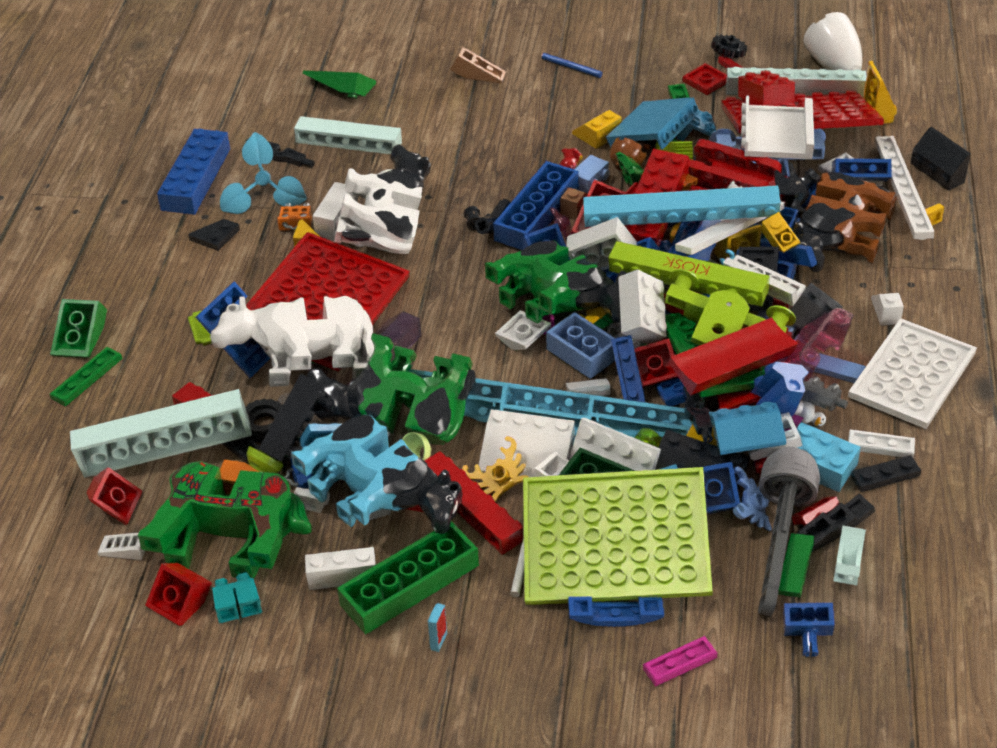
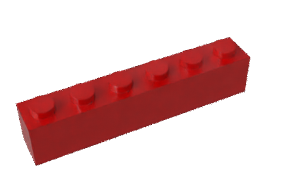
M439 451L424 460L437 476L443 470H447L450 473L451 481H456L460 484L463 497L461 504L458 506L457 513L501 555L523 542L522 524L518 520H514L504 507H500L490 494H486L477 482H473L463 469H459L450 457H446Z

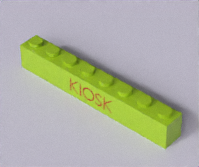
M616 241L608 257L609 271L619 273L624 271L630 273L638 269L663 281V284L667 285L674 284L671 279V273L674 270H689L698 277L700 283L697 289L691 291L705 294L721 290L733 291L741 295L751 305L762 307L769 291V275Z

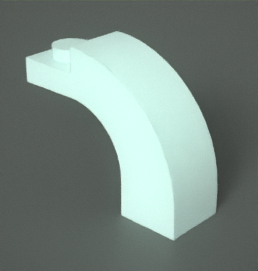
M842 525L833 581L857 585L865 529Z

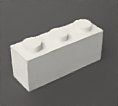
M374 547L305 555L309 590L339 587L376 565Z

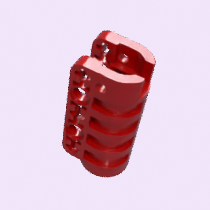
M699 139L694 147L696 160H689L688 172L689 175L698 179L696 186H703L709 189H727L732 181L738 187L742 186L743 188L776 186L774 171L778 170L782 173V165L775 159L744 156V150ZM779 194L780 202H784L785 205L788 196Z

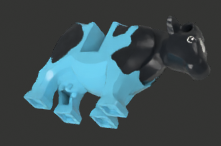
M363 414L349 419L326 437L316 438L313 443L304 447L301 451L291 453L293 466L306 477L319 464L315 476L308 479L310 493L321 503L327 500L330 487L339 479L345 480L351 491L355 492L353 495L346 497L345 500L336 503L339 518L350 527L355 524L356 519L365 526L369 523V515L380 509L400 511L419 505L431 521L433 531L445 534L449 531L451 520L456 516L458 506L462 502V488L458 482L451 481L450 473L447 470H443L437 476L421 457L414 454L402 439L389 447L387 427L380 425L372 415Z

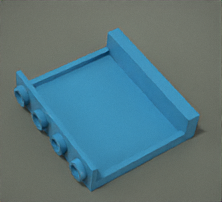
M694 97L643 101L606 136L610 148L614 140L620 137L619 140L624 138L634 141L657 140L660 149H664L699 114L698 106Z

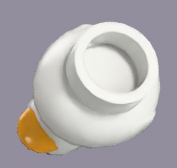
M800 401L795 415L803 417V423L805 424L812 422L815 426H823L826 422L825 415L822 412L815 413V405L810 402Z

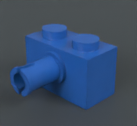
M784 603V636H802L803 656L809 657L810 647L811 657L819 654L817 636L833 635L835 626L833 603Z

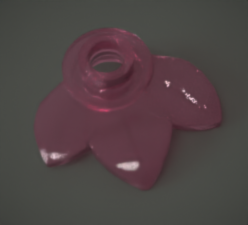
M552 207L550 211L555 217V224L558 223L560 231H563L567 241V237L570 236V220L566 215L563 216Z

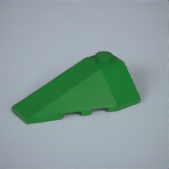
M303 70L302 74L347 94V97L357 99V96L364 97L376 85V80L357 72Z

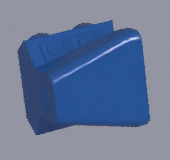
M783 362L769 364L764 369L765 374L754 380L755 386L751 393L762 397L756 405H760L763 402H776L781 414L789 412L792 417L804 395L805 387L803 380L809 372L802 365Z

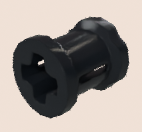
M469 206L464 210V217L467 219L466 225L468 229L474 231L477 230L475 227L476 220L481 218L480 210L476 206Z

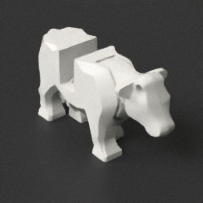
M347 296L338 298L324 297L323 319L307 320L304 298H299L292 302L272 303L264 308L249 310L246 307L245 297H239V305L230 304L227 306L226 311L222 313L219 323L211 332L210 337L215 348H224L232 344H243L253 338L272 360L273 368L269 370V385L271 387L288 386L291 370L311 369V360L323 359L328 356L333 357V368L353 367L352 379H354L367 367L369 358L374 351V345L371 341L373 333L371 319L356 300Z

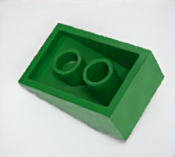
M62 299L50 355L89 358L104 328L107 308L100 301Z

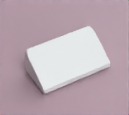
M606 378L566 383L567 391L598 396L610 395V383Z

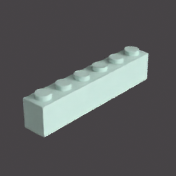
M300 116L294 127L296 143L391 154L393 147L402 143L401 128L302 116Z

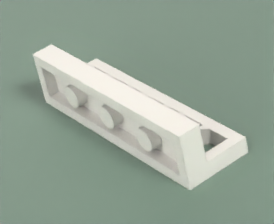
M736 255L734 259L727 257L723 262L725 266L769 275L768 295L791 306H794L806 290L805 285L742 256Z

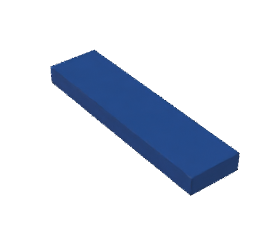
M766 238L760 240V247H772ZM798 244L784 253L779 251V260L813 267L817 264L811 246Z
M628 335L611 339L623 399L646 402L632 336Z

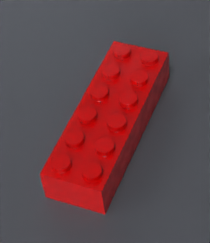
M653 149L634 194L681 191L689 172V156ZM668 223L624 226L637 242L651 237L659 247Z

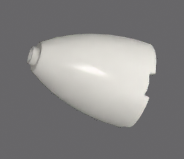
M829 13L825 15L826 18L815 24L813 22L804 35V43L806 49L821 66L827 70H861L862 50L859 37L850 19L844 13Z

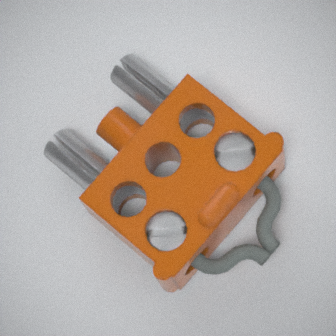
M305 202L303 206H291L290 203H286L285 206L281 207L280 215L277 217L279 230L296 231L297 225L302 219L312 228L310 204L307 203L306 205Z

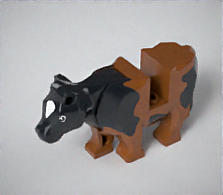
M822 173L821 179L817 183L816 194L811 196L801 221L796 222L793 229L794 234L800 241V245L811 246L817 264L808 268L816 273L823 269L825 263L823 250L863 255L867 258L868 262L873 263L877 254L879 240H872L857 232H871L877 237L881 236L886 218L891 220L895 211L897 201L895 192H889L885 188L877 187L875 183L862 181L842 173Z

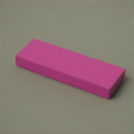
M703 636L644 663L643 670L656 687L716 659L717 652L707 638Z

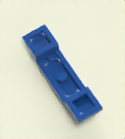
M592 596L568 597L569 619L585 624L620 627L645 624L664 618L662 597H639L638 602H592Z

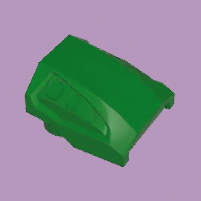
M621 152L616 153L626 184H629L630 187L635 182L639 184L644 170L634 159Z

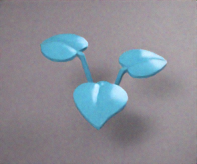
M254 132L244 144L242 156L249 165L258 164L260 171L255 176L256 181L245 190L240 183L228 185L221 195L220 209L223 212L234 214L247 211L251 205V197L247 192L257 184L265 186L269 183L276 188L273 198L282 206H285L286 203H290L291 206L299 205L307 199L301 183L292 176L281 178L278 186L271 180L270 173L263 169L262 164H268L272 161V147L262 135Z

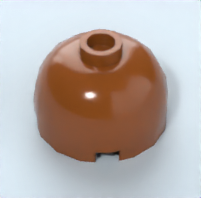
M620 137L616 138L610 149V159L615 168L623 171L619 167L616 157L618 152L634 159L641 166L647 155L646 151L645 153L641 151L643 147L629 138H624L623 140H619Z

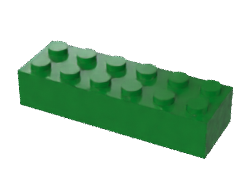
M451 521L450 529L445 534L433 531L337 587L339 604L366 635L479 566L478 548Z

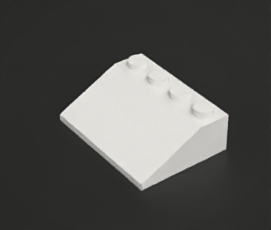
M491 409L479 461L481 472H486V467L495 464L498 458L505 459V455L501 452L500 448L508 449L511 446V442L505 440L506 436L514 438L517 443L513 461L516 455L520 453L522 457L519 466L521 464L526 465V468L519 476L527 475L531 477L534 469L555 451L569 460L573 447V437H575V421Z

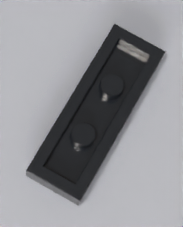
M909 455L854 470L851 473V478L859 491L864 492L919 477L921 469L913 457Z

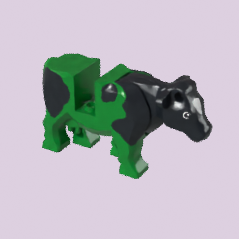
M555 240L537 242L519 252L507 254L494 263H485V278L499 285L506 277L510 276L506 285L499 287L500 304L512 309L515 307L516 300L519 297L529 293L533 294L535 299L525 302L526 318L537 324L547 315L584 311L601 306L606 315L610 316L615 323L621 324L618 277L627 273L620 271L614 282L606 276V272L599 266L588 262L584 255L569 261V248L560 246Z
M373 333L371 341L374 345V351L369 358L367 367L346 385L326 376L319 368H314L307 374L308 378L318 382L325 388L324 392L326 395L322 403H317L313 409L315 416L319 419H331L337 422L339 417L349 420L363 414L372 415L380 425L387 427V432L393 434L402 404L404 403L406 407L411 408L405 424L408 433L417 432L423 434L429 443L433 445H444L451 441L458 433L464 417L466 399L476 380L475 371L471 369L473 365L471 358L454 353L451 354L450 359L434 356L433 361L437 371H433L431 377L422 378L415 373L409 372L412 362L417 357L414 350L395 346V358L391 362V350L394 346L392 340L389 337Z

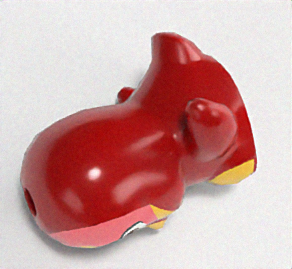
M576 148L562 149L564 159L561 160L559 165L575 169L578 167V163L582 160L583 156Z

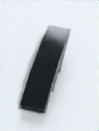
M859 493L845 505L841 502L829 513L825 514L822 512L796 534L814 536L812 552L841 537L842 525L848 527L857 526L875 512V507Z

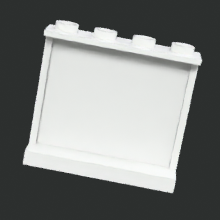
M746 96V103H742L741 125H744L741 128V149H744V156L795 159L813 158V98H805L804 107L749 105V96Z

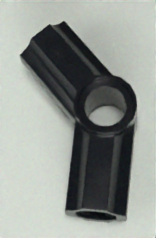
M503 198V200L498 202L491 214H486L485 217L476 220L475 227L477 232L480 234L494 233L493 223L511 202Z

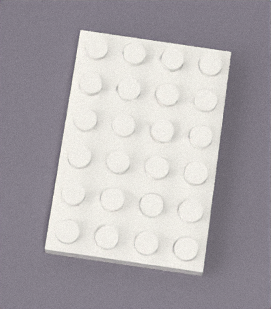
M900 318L849 390L848 397L927 429L975 355L977 347Z

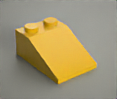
M869 61L863 98L884 118V124L893 123L894 115L897 114L896 105L893 104L891 96L873 61Z

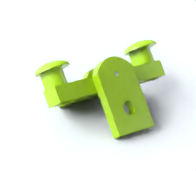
M676 269L671 273V279L674 284L671 283L664 303L684 310L683 315L688 320L698 323L690 342L703 345L766 320L748 313L749 305L738 293L721 290L710 294V297L691 291L697 289L700 284L698 277L693 272L686 269ZM775 305L769 307L766 311L767 317H772L785 333L787 330L786 326H791L796 322L794 313L786 307ZM713 330L721 332V334H717Z

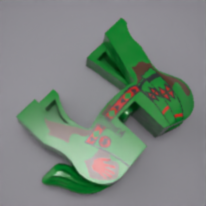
M196 461L180 467L171 474L169 478L172 491L170 497L157 510L153 520L139 531L138 539L142 550L163 553L166 563H179L189 569L198 532L201 531L224 537H248L244 546L235 555L230 557L228 564L231 577L236 578L238 574L247 572L250 578L254 579L260 568H273L283 542L282 539L290 531L295 534L307 535L312 532V526L307 517L304 503L296 494L290 492L289 483L283 476L276 473L240 470L231 494L228 497L225 496L220 468L202 461Z

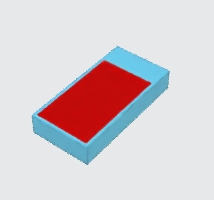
M439 603L435 604L428 619L430 648L436 652H439L447 636L445 605Z

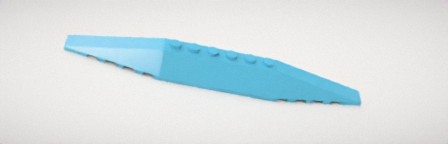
M409 370V372L415 373L422 378L431 377L432 372ZM476 378L475 384L466 399L464 416L481 422L488 421L491 409L575 421V436L582 418H587L628 436H635V438L663 437L666 430L686 436L693 423L686 417L684 408L479 378ZM709 412L710 420L712 423V415L711 412Z

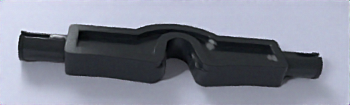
M269 142L273 150L272 160L288 162L299 167L306 165L312 168L315 161L307 159L306 154L291 148H286L280 152L279 144Z
M683 386L685 415L693 422L696 433L702 435L703 441L707 443L708 440V443L713 440L711 436L713 426L709 410L704 409L705 400L698 393L690 395L685 386Z

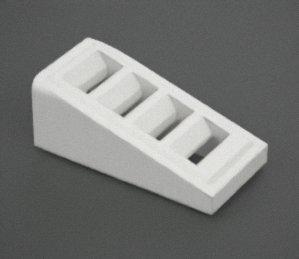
M138 533L104 536L98 556L142 560L145 550L141 549ZM108 543H112L110 548H107Z

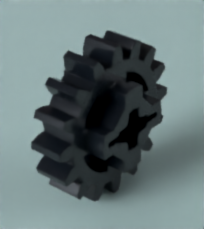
M715 35L711 43V48L714 49V52H718V55L722 54L724 57H730L731 59L743 58L748 49L745 42H741L740 39H736V36Z

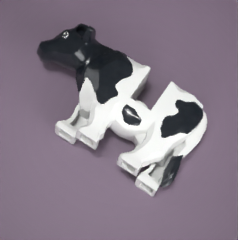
M397 144L393 147L390 156L394 163V169H386L378 174L359 175L354 169H349L345 180V191L355 192L366 200L365 204L362 205L345 193L340 217L350 218L354 221L355 226L339 219L333 243L342 241L357 247H373L388 253H409L418 225V207L424 188L423 181L427 179L431 170L429 158L421 157L419 153L408 151L404 146Z

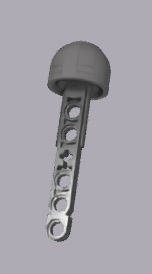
M785 447L770 454L762 467L759 490L762 495L777 504L761 591L762 596L760 597L758 614L767 617L772 616L776 607L793 507L806 506L815 501L820 482L819 469L815 459L807 451L795 447Z

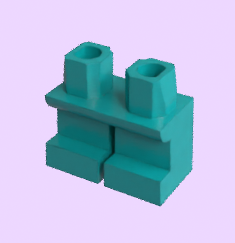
M247 572L238 574L236 576L237 582L228 584L225 578L215 580V587L212 588L219 624L240 619L236 599H238L242 618L262 613L254 579L250 578Z

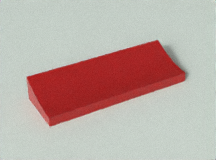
M771 317L670 357L668 362L689 394L693 395L792 355L799 343L789 337Z

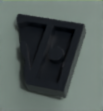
M222 219L189 233L188 237L189 241L219 251L240 230L238 223Z

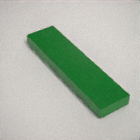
M108 346L105 347L49 394L50 398L66 407L123 359L122 354Z

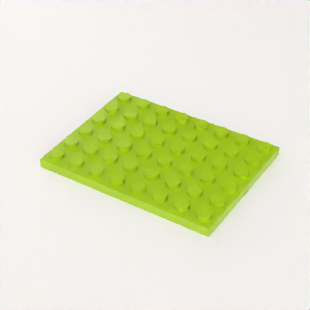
M703 467L523 477L525 605L568 603V597L592 596V602L636 600L639 597L713 596Z

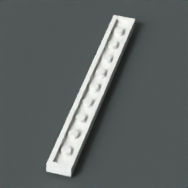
M894 136L876 137L875 144L881 159H892V177L890 181L913 238L919 240L934 238V229Z

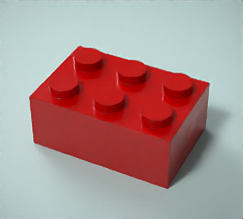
M763 70L759 74L748 72L744 76H738V97L746 100V96H749V102L759 106L794 104L795 82L788 80L787 77H780L779 74H773L769 70Z

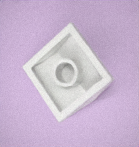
M520 310L495 333V336L512 350L527 349L551 327V323L542 320L537 324L527 319L526 312Z

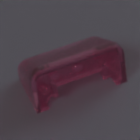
M836 308L807 323L794 339L799 343L794 352L787 357L779 359L777 362L802 365L809 372L804 379L808 381L812 378L814 370L820 361V355L814 348L816 347L823 352L828 347H835L836 350H839L844 343L854 315L842 308Z

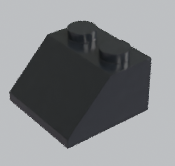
M810 283L790 309L796 317V322L792 326L816 343L843 306Z

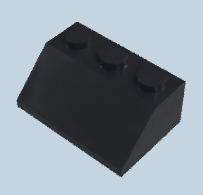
M929 127L913 148L910 163L949 191L965 183L971 153L935 128Z

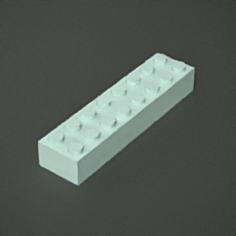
M239 389L70 431L71 451L84 478L97 475L107 467L117 470L252 436L249 417Z

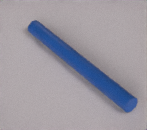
M547 53L542 54L543 60L598 78L602 77V71Z

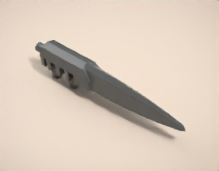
M813 376L808 381L803 380L805 392L801 400L829 411H833L837 406L846 409L848 401L841 399L842 390L839 389L838 384L833 383L826 389L824 388V382L820 381V378L817 376Z

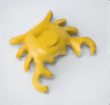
M506 436L505 440L511 442V446L508 449L500 448L501 452L505 455V459L498 458L495 464L486 467V472H481L478 464L474 466L475 471L473 473H468L469 467L467 465L463 466V470L471 480H483V482L477 483L481 489L487 488L483 490L486 494L494 493L492 497L495 502L503 493L518 483L523 482V477H529L527 475L519 476L526 468V465L521 464L519 466L522 457L520 453L516 455L513 461L517 443L510 436Z

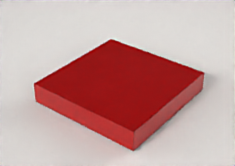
M707 63L682 77V82L705 95H709L724 86L727 80V74Z

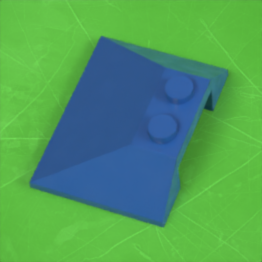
M234 281L195 318L211 334L217 327L220 317L226 311L227 306L230 304L239 305V297L246 298L247 295ZM253 338L243 344H232L223 348L249 378L270 359L261 345Z

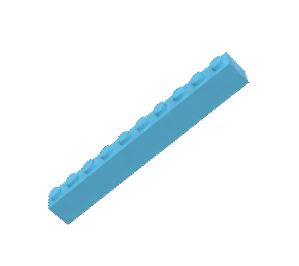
M778 186L583 197L585 227H593L616 217L620 219L623 225L770 217L777 212L780 213L781 204Z

